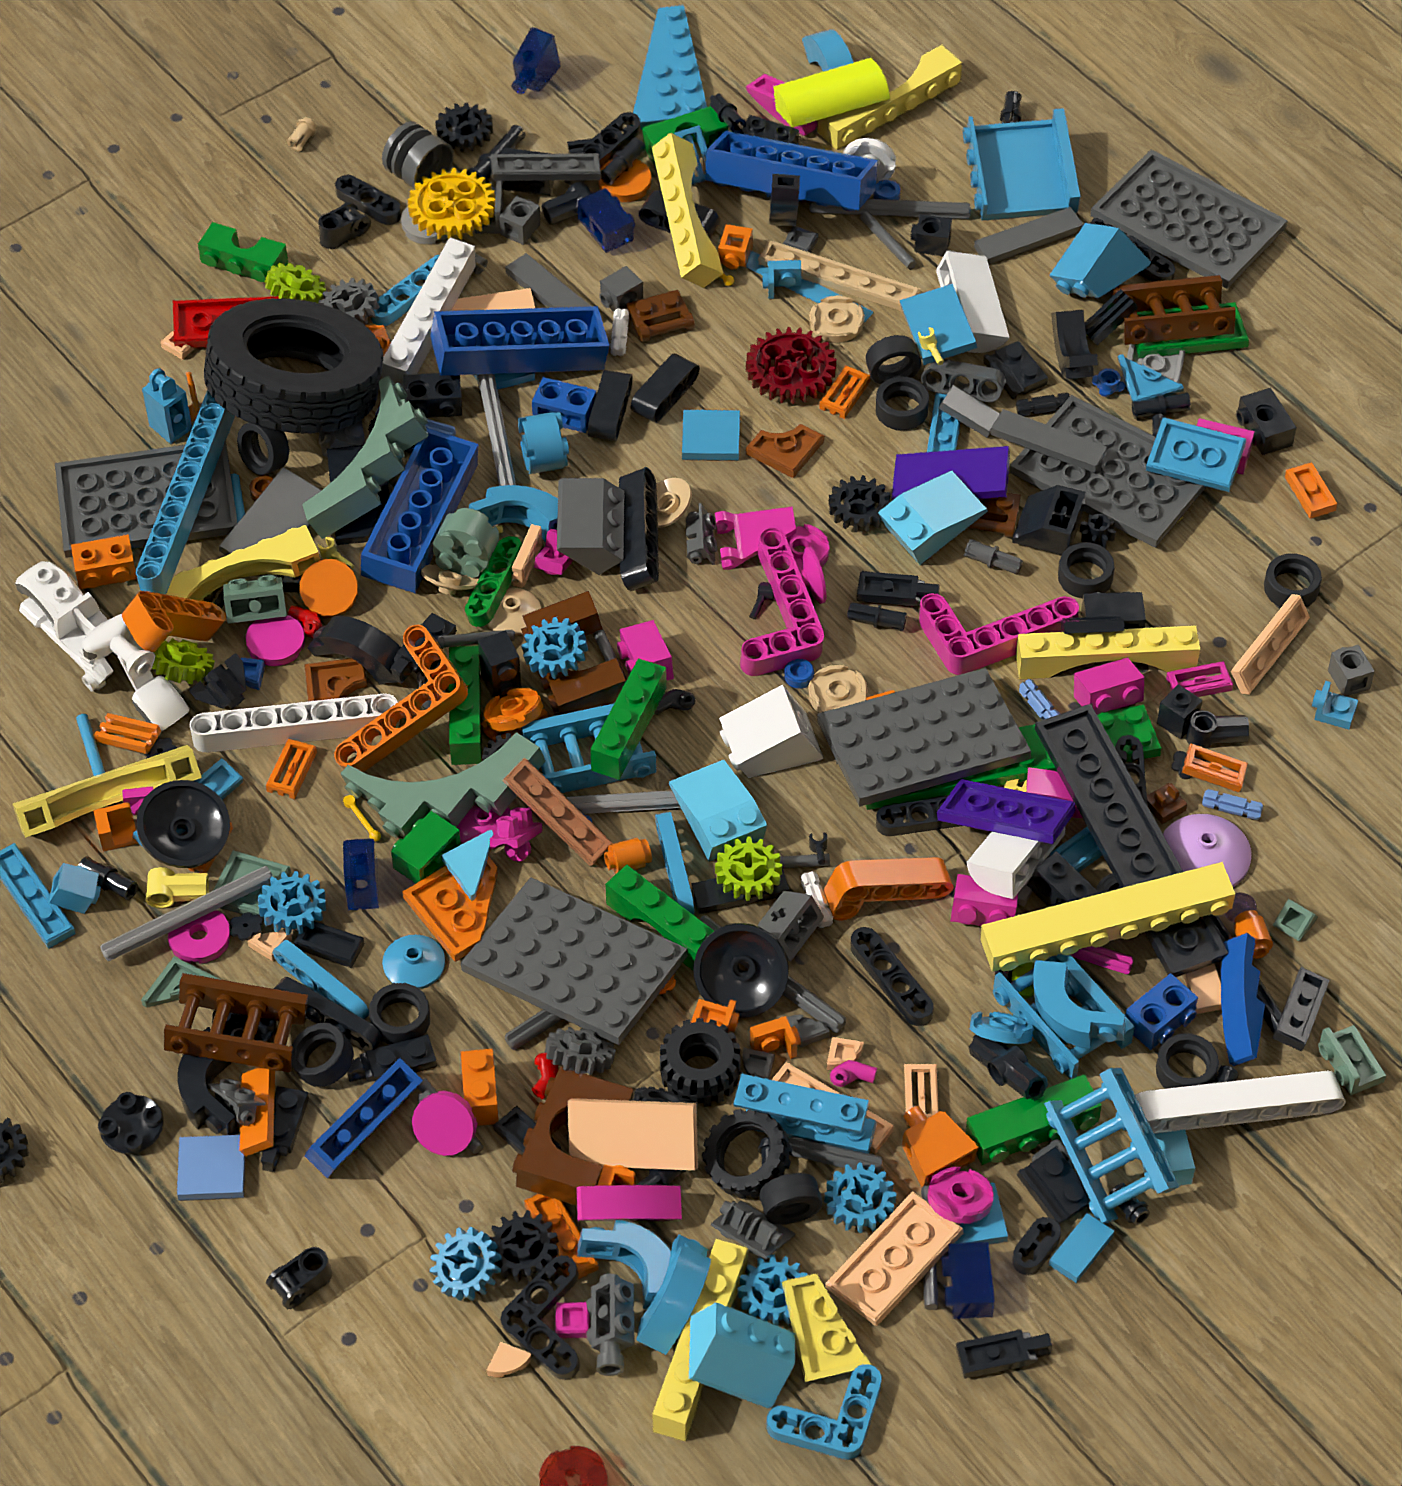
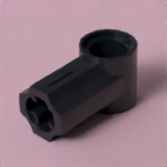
M576 182L568 188L566 194L541 203V210L545 220L551 225L577 214L583 218L590 217L598 210L600 204L586 183Z
M1197 711L1190 719L1186 740L1189 745L1192 743L1206 749L1212 743L1248 742L1249 721L1245 715L1215 716L1209 711Z

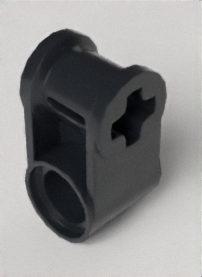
M346 202L331 212L320 216L318 220L320 244L327 249L339 248L352 239L364 235L371 226V219L366 215H362L358 211L356 204Z
M309 1247L285 1265L275 1269L268 1276L266 1285L270 1289L276 1290L283 1299L282 1305L286 1309L296 1308L306 1298L330 1282L332 1270L326 1252L318 1247ZM313 1265H322L316 1271L308 1270Z

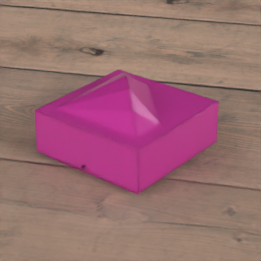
M152 786L122 790L123 802L130 803L132 815H138L142 801L153 790Z

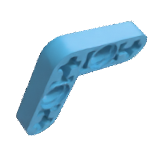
M863 1364L854 1369L837 1420L788 1406H777L771 1409L767 1415L768 1434L777 1441L841 1459L850 1460L856 1458L863 1449L881 1390L882 1376L880 1371L869 1364ZM865 1376L871 1378V1383L868 1384L866 1395L864 1396L860 1394L861 1381L864 1380ZM856 1404L863 1406L867 1413L864 1417L855 1419L848 1414L847 1410ZM781 1418H786L787 1424L783 1426V1429L777 1428V1422ZM797 1421L801 1422L799 1435L795 1434ZM816 1425L824 1430V1435L820 1439L813 1440L806 1436V1429L809 1426ZM848 1427L854 1429L853 1443L849 1445V1448L843 1446V1440L846 1439L848 1434Z

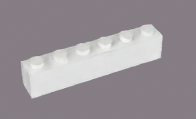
M449 237L383 357L382 379L389 376L394 384L399 382L404 388L403 375L418 373L432 347L430 333L434 311L452 310L476 266L475 246Z

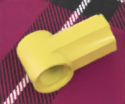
M164 867L153 868L148 872L146 902L151 907L167 908L176 901H193L209 893L208 873L175 874L171 869Z

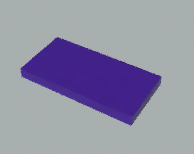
M1009 446L896 454L892 501L900 494L950 471L956 474L977 499L1007 497L1010 463Z
M960 779L938 809L937 820L1054 844L1075 813V802Z

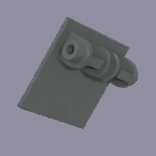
M725 1201L720 1208L722 1215L710 1225L719 1230L724 1237L737 1241L747 1247L752 1254L765 1259L796 1235V1233L781 1224L770 1223L763 1213L743 1201L738 1203L735 1201L731 1203Z

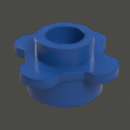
M1103 369L1092 378V384L1099 388L1101 396L1108 397L1116 391L1121 392L1125 389V383L1120 381V374L1114 369Z

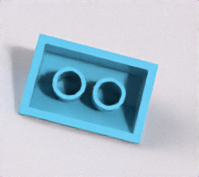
M717 1302L690 1316L689 1379L765 1408L772 1407L795 1364V1333Z

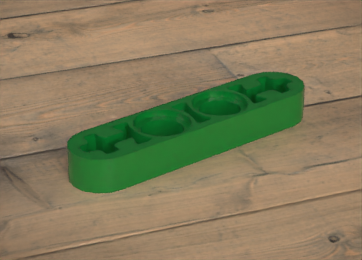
M508 536L501 539L488 565L483 570L477 582L478 584L465 606L466 616L472 626H485L494 618L513 579L512 566L522 546L518 537ZM507 568L502 573L494 574L497 569ZM496 589L493 593L483 594L486 590Z

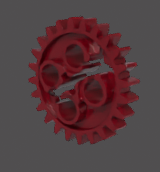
M787 327L786 333H782L779 328H776V335L773 336L771 333L766 332V340L758 337L757 345H750V352H747L746 357L747 379L752 381L753 389L760 387V395L769 392V400H773L778 396L780 397V403H783L786 398H790L791 403L795 404L796 398L806 402L807 395L816 399L817 391L825 393L826 386H831L832 378L836 376L837 360L834 358L835 351L829 350V342L822 343L821 335L813 338V331L811 330L806 334H802V328L800 327L796 333L792 332L790 327ZM771 359H775V367H770ZM807 363H812L811 371H807Z

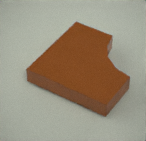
M802 424L784 433H770L761 430L746 447V455L794 478L824 443V435Z
M352 658L304 664L308 702L346 698L355 690L367 687L365 668Z

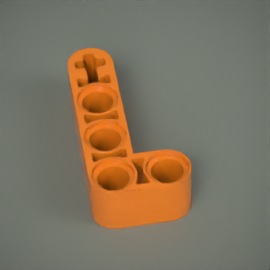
M140 591L123 611L122 618L137 644L144 650L156 652L168 636L209 641L225 622L226 614L219 606L211 602Z
M942 858L852 860L841 863L834 869L824 888V893L833 919L842 921L854 917L864 902L938 899L950 894L954 887Z

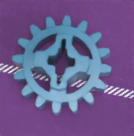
M554 617L552 623L549 624L543 619L542 627L539 628L533 625L531 627L533 634H525L524 636L526 643L522 644L526 665L529 664L533 673L539 670L540 676L543 678L547 673H551L552 678L556 679L558 672L568 676L567 669L571 667L577 670L579 669L577 661H585L583 652H587L588 647L584 631H580L577 623L571 625L568 618L559 623L557 617Z
M294 871L292 877H288L285 872H282L280 880L271 877V886H262V894L258 895L259 915L264 917L266 926L274 925L275 932L285 928L286 935H290L292 929H297L298 933L302 934L304 926L313 929L314 920L322 921V911H326L325 890L320 889V882L318 880L310 882V874L299 878L298 871ZM272 904L275 905L277 912L273 909Z
M858 1163L857 1169L852 1170L847 1164L845 1165L844 1174L835 1171L834 1181H827V1192H825L824 1203H827V1214H835L834 1223L836 1225L844 1221L846 1231H849L852 1226H857L858 1233L863 1232L864 1226H868L872 1231H875L876 1222L878 1221L882 1224L887 1219V1215H891L894 1211V1204L896 1203V1193L893 1192L894 1183L893 1181H886L885 1171L877 1175L875 1173V1165H871L868 1170H864L862 1163ZM882 1199L880 1205L874 1210L873 1206L878 1205L879 1200Z
M459 1227L456 1229L455 1237L449 1233L445 1234L447 1242L444 1245L436 1243L435 1246L440 1252L438 1255L430 1256V1259L436 1262V1266L431 1267L429 1271L437 1276L433 1283L442 1288L441 1292L449 1297L452 1295L458 1301H462L464 1295L468 1299L474 1300L476 1291L483 1295L486 1294L485 1285L487 1283L495 1285L496 1282L491 1276L493 1273L501 1272V1269L495 1265V1262L502 1259V1256L494 1251L498 1245L491 1239L489 1240V1235L483 1231L479 1232L473 1227H469L466 1233V1231Z
M771 1255L770 1262L767 1263L761 1257L757 1258V1267L755 1268L748 1264L746 1266L747 1275L740 1276L738 1298H742V1310L749 1309L750 1316H760L761 1320L765 1322L772 1320L775 1326H778L779 1320L782 1319L788 1325L791 1324L782 1282L786 1281L787 1278L791 1280L808 1276L807 1272L799 1273L800 1264L798 1262L789 1266L788 1257L786 1256L781 1262H776L775 1256Z

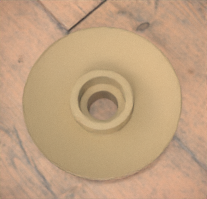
M668 478L657 484L658 528L667 527L675 523L688 510L692 500V490L685 480L681 478Z
M437 564L426 565L421 570V575L426 580L439 586L438 590L448 595L455 594L456 590L473 589L479 580L478 577L471 578L450 570H443Z
M508 588L494 618L487 626L492 631L512 629L515 632V636L522 635L521 629L526 627L522 616L541 609L540 602L527 590Z

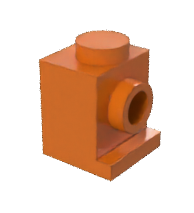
M726 224L718 248L720 262L729 269H736L738 266L746 267L750 252L753 250V228ZM732 237L744 240L743 242L732 240Z

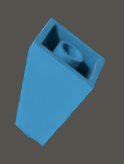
M1085 223L1049 276L1057 283V289L1064 294L1069 295L1073 293L1081 297L1091 296L1099 298L1147 268L1151 261L1120 228Z

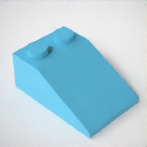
M950 471L900 494L878 513L885 527L915 561L921 565L984 515L987 509L956 474Z
M725 760L669 781V786L708 862L716 859L718 852L724 853L725 844L734 847L735 839L737 838L741 843H746L747 837H751L752 843L764 838L767 823L754 798Z

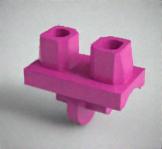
M516 807L510 811L511 816L497 819L498 833L489 838L490 847L505 844L504 849L510 859L517 862L526 859L531 853L529 840L543 831L541 822H533L531 808Z

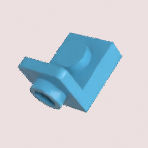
M801 260L768 261V272H763V289H768L769 299H774V287L801 286Z
M1325 680L1322 691L1316 690L1312 702V707L1317 708L1314 720L1349 730L1358 700L1329 692L1331 682Z

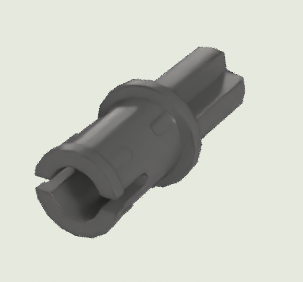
M970 539L965 548V557L987 564L988 568L995 566L1014 574H1018L1021 570L1023 561L1020 558L999 551L998 546L993 548Z

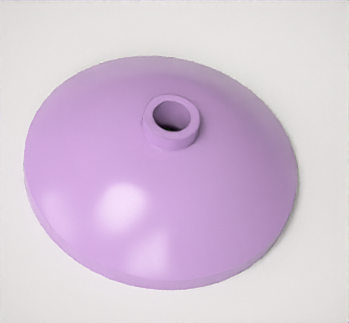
M1210 814L1188 815L1173 822L1163 833L1183 872L1223 862L1232 887H1234L1244 879L1251 863L1250 844L1244 833L1236 825L1224 818Z

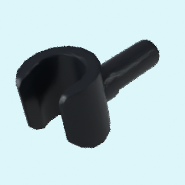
M761 582L759 584L756 603L749 615L750 618L756 619L764 599L774 601V593L770 583Z
M823 832V839L820 841L814 840L812 833L809 834V848L812 852L817 853L819 865L826 863L824 851L827 849L828 835Z

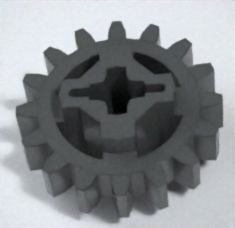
M351 278L349 283H345L342 279L339 286L336 287L333 284L330 286L331 292H323L325 299L319 300V304L340 310L365 325L368 324L366 318L375 317L374 310L379 309L377 302L379 297L376 290H374L371 283L366 284L364 279L359 280L358 283H356L354 278Z
M568 1027L566 1031L557 1029L556 1033L551 1032L549 1034L545 1053H547V1059L553 1060V1065H563V1070L570 1069L578 1074L581 1071H586L589 1075H592L594 1071L603 1073L604 1069H611L616 1049H613V1043L607 1042V1039L603 1037H597L592 1030L581 1028L575 1031L573 1028Z

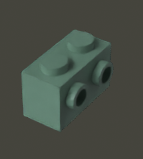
M265 575L254 581L234 579L229 581V584H223L228 624L287 616L282 577L276 578L274 575Z

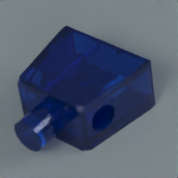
M531 27L512 62L515 80L511 84V88L516 93L524 94L527 89L540 92L559 70L561 65L555 35Z
M374 839L343 841L344 883L348 910L379 908L378 859ZM364 880L368 885L364 888H357L356 881Z

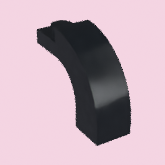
M772 175L769 225L796 227L800 176Z
M1084 309L1052 312L1054 345L1062 376L1065 379L1094 377L1093 366L1098 365L1097 354H1091L1088 348Z
M333 616L326 626H322L314 633V639L307 647L314 656L342 654L352 658L361 664L379 684L397 682L392 679L391 667L395 663L394 657L401 646L384 632L364 621L347 616Z
M207 1027L203 1031L210 1032L211 1028ZM183 1054L178 1067L177 1080L183 1108L188 1119L197 1129L206 1123L209 1129L216 1135L219 1133L223 1136L237 1135L239 1131L236 1117L209 1093L210 1088L207 1087L232 1062Z

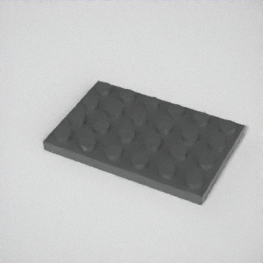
M1152 149L1091 208L1090 214L1093 218L1103 220L1106 225L1109 223L1114 227L1120 228L1127 233V236L1131 235L1139 239L1153 250L1204 277L1220 275L1222 287L1226 289L1286 229L1288 221Z
M1073 395L1068 398L1046 425L1107 446V454L1096 472H1091L1026 447L1010 464L1009 468L1010 474L1042 490L1061 485L1085 491L1084 512L1091 515L1105 514L1109 521L1115 522V528L1154 548L1159 545L1207 487L1146 471V464L1156 437Z
M226 439L187 541L228 535L237 525ZM185 445L55 463L65 558L73 557L72 544L129 534L131 548L145 547Z
M986 668L817 714V722L859 807L1031 759V750Z
M530 877L481 937V941L476 943L460 964L463 972L581 1028L592 1030L596 1035L620 1045L688 957L687 948Z

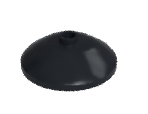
M175 780L156 787L144 798L139 807L136 827L141 844L154 859L171 867L193 868L211 861L221 852L229 836L230 817L223 800L212 789L195 781ZM178 829H185L187 834L179 835L176 831Z
M733 923L718 928L703 941L694 960V979L698 991L704 1000L728 1007L730 1000L736 1001L735 1012L740 1014L739 1018L757 1016L769 1010L780 999L788 982V960L781 944L768 931L752 924ZM746 961L749 964V970H741L739 962Z

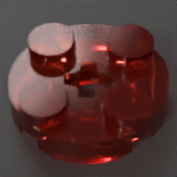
M578 1445L570 1446V1449L560 1452L558 1449L552 1452L544 1460L539 1472L540 1486H568L565 1478L567 1476L572 1478L575 1474L580 1475L581 1484L579 1486H608L607 1470L601 1457L593 1450Z

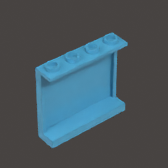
M1064 108L1053 109L1052 119L974 126L973 116H968L967 127L963 128L964 144H969L967 164L973 168V172L970 173L971 187L976 188L977 194H974L975 210H980L981 220L1049 215L1071 207L1075 213L1078 212L1081 196Z

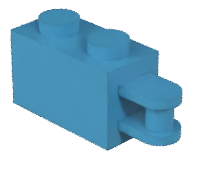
M161 368L155 369L149 376V383L142 388L148 422L152 429L172 444L192 430L186 392L175 383L173 378L166 376Z

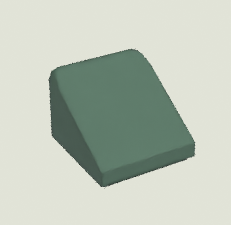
M1288 899L1272 926L1300 942L1315 923L1318 916Z

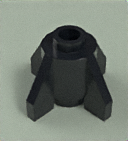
M236 653L224 661L228 667L227 669L220 664L203 678L207 684L206 686L199 681L189 689L196 700L222 709L229 706L232 710L246 699L242 695L247 690L244 663Z

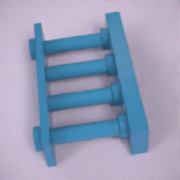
M614 704L534 720L521 727L522 736L539 746L546 760L541 766L543 776L561 793L635 777L642 778L656 773L655 751L643 753L640 741L620 780L591 771V764L584 766L577 739L594 736L596 740ZM565 742L572 768L555 772L548 745Z
M1059 954L1045 960L1067 963L1069 978L1067 995L1075 996L1082 1004L1081 1008L1091 1011L1123 1014L1071 955ZM1034 969L1011 983L1001 972L997 973L993 988V995L997 1002L1002 1006L1005 1005L1014 1016L1026 1021V1027L1028 1024H1032L1034 1027L1032 1037L1052 1058L1055 1068L1060 1073H1065L1069 1079L1076 1078L1079 1066L1078 1059L1101 1046L1105 1041L1092 1038L1090 1049L1075 1046L1069 1050L1039 1017L1036 1003L1034 1002L1029 1005L1019 994V992L1033 984ZM1126 1016L1124 1041L1115 1040L1121 1049L1132 1043L1135 1027Z
M1110 1068L1099 1074L1103 1081L1100 1088L1065 1107L1062 1100L1045 1103L1048 1111L1046 1113L1047 1120L1051 1127L1058 1131L1091 1200L1089 1202L1090 1209L1093 1215L1100 1219L1101 1223L1113 1222L1119 1219L1114 1207L1149 1189L1156 1190L1157 1194L1169 1193L1180 1187L1122 1068ZM1106 1099L1112 1100L1117 1110L1116 1117L1078 1136L1071 1118ZM1120 1129L1127 1130L1132 1141L1130 1147L1093 1166L1085 1148ZM1136 1158L1141 1160L1147 1171L1145 1172V1177L1107 1196L1099 1178Z
M741 1074L733 1104L734 1107L744 1108L746 1111L749 1109L768 1113L783 1127L789 1138L795 1136L868 1154L870 1153L877 1125L876 1120L865 1118L869 1100Z

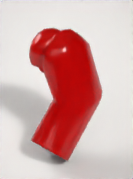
M294 605L290 607L288 615L302 623L305 634L313 638L314 633L323 626L318 613Z
M539 1053L534 1060V1064L538 1065L537 1068L540 1070L542 1077L534 1085L532 1092L540 1099L546 1097L545 1090L550 1077L556 1078L559 1071L558 1065H553V1060L546 1058L547 1053Z

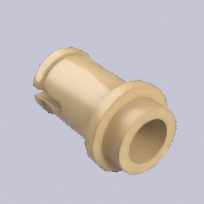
M308 117L297 121V128L287 139L288 146H291L293 141L295 142L291 147L294 151H301L309 137L314 136L316 133V123Z

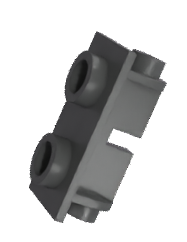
M699 503V512H690L685 519L686 536L690 539L687 540V558L693 564H698L703 559L708 558L711 564L715 565V552H717L718 547L713 529H716V521L711 512L708 513L702 503Z
M222 1079L220 1083L207 1085L208 1088L215 1092V1099L236 1117V1121L243 1126L250 1125L255 1121L257 1106L266 1105L265 1101L254 1095V1091L245 1089L237 1080Z

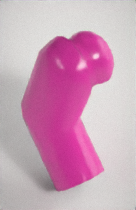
M848 1060L832 1069L830 1079L834 1085L839 1087L845 1086L857 1079L873 1083L878 1068Z

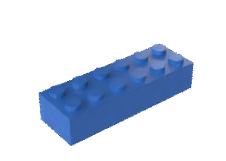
M724 131L707 149L705 180L712 181L719 186H737L744 191H763L771 196L773 174L800 176L799 201L808 200L816 202L820 206L834 205L846 211L859 210L876 190L878 160Z
M598 306L434 311L430 333L440 376L604 370L609 351V342Z
M426 428L429 436L416 444L404 467L405 470L402 471L361 553V576L416 593L423 579L421 570L430 564L434 556L433 541L445 517L450 512L451 514L455 513L478 466L477 443L430 428Z

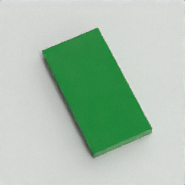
M1236 302L1219 304L1221 308L1235 307L1234 334L1135 344L1139 358H1145V356L1151 354H1159L1161 356L1177 355L1180 351H1185V354L1248 347L1249 338ZM1207 305L1192 306L1193 311L1209 310ZM1180 308L1164 309L1166 314L1181 312ZM1153 311L1137 312L1139 317L1154 315Z

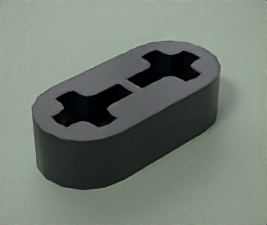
M1042 1217L1033 1222L1013 1251L1012 1264L1018 1273L1032 1275L1041 1269L1060 1241L1061 1228L1057 1221L1049 1217ZM1046 1230H1050L1051 1236L1047 1235L1042 1242H1039L1040 1232L1044 1233ZM1031 1250H1034L1033 1260L1029 1259L1026 1263L1023 1262L1022 1256L1026 1257Z

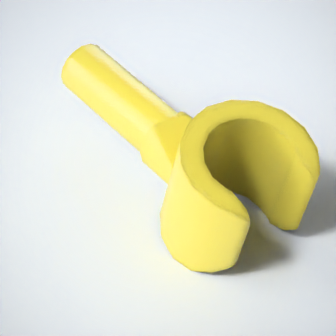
M928 328L929 336H922L918 332L921 348L929 350L938 365L943 364L944 360L937 350L934 329Z
M325 538L328 547H322L318 544L322 559H336L349 565L353 570L354 565L337 552L333 538Z

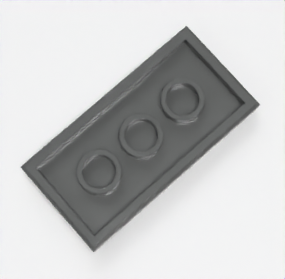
M283 467L220 544L219 552L227 556L235 550L245 549L258 544L263 539L281 535L291 528L306 525L307 529H309L311 525L307 521L302 504L322 490Z

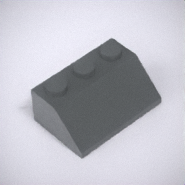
M562 478L558 484L557 550L600 575L623 561L624 491L604 478Z

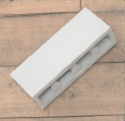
M946 251L936 272L941 287L953 284L976 340L977 348L967 352L984 353L999 348L1010 337L986 256Z
M1065 828L1054 844L991 832L967 861L968 871L973 880L987 892L1014 899L1030 879L1035 869L1043 863L1063 838Z

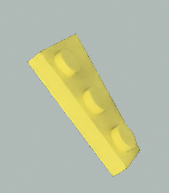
M817 1274L782 1282L805 1382L851 1372L863 1364L871 1365L857 1345L851 1330L847 1328L839 1315L836 1305Z

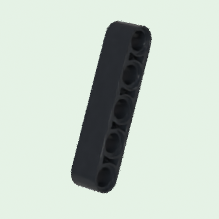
M648 467L641 468L619 478V488L624 491L623 561L620 562V573L622 582L629 591L637 590L659 580L657 484L652 471Z

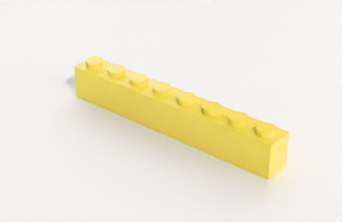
M1220 862L983 924L980 940L992 972L998 970L1010 971L1021 964L1035 963V960L1045 961L1049 957L1059 954L1071 955L1081 948L1089 946L1101 947L1115 939H1131L1142 932L1149 930L1161 931L1169 925L1180 922L1191 923L1199 919V917L1210 914L1215 916L1222 915L1229 911V909H1232L1235 892L1224 864Z

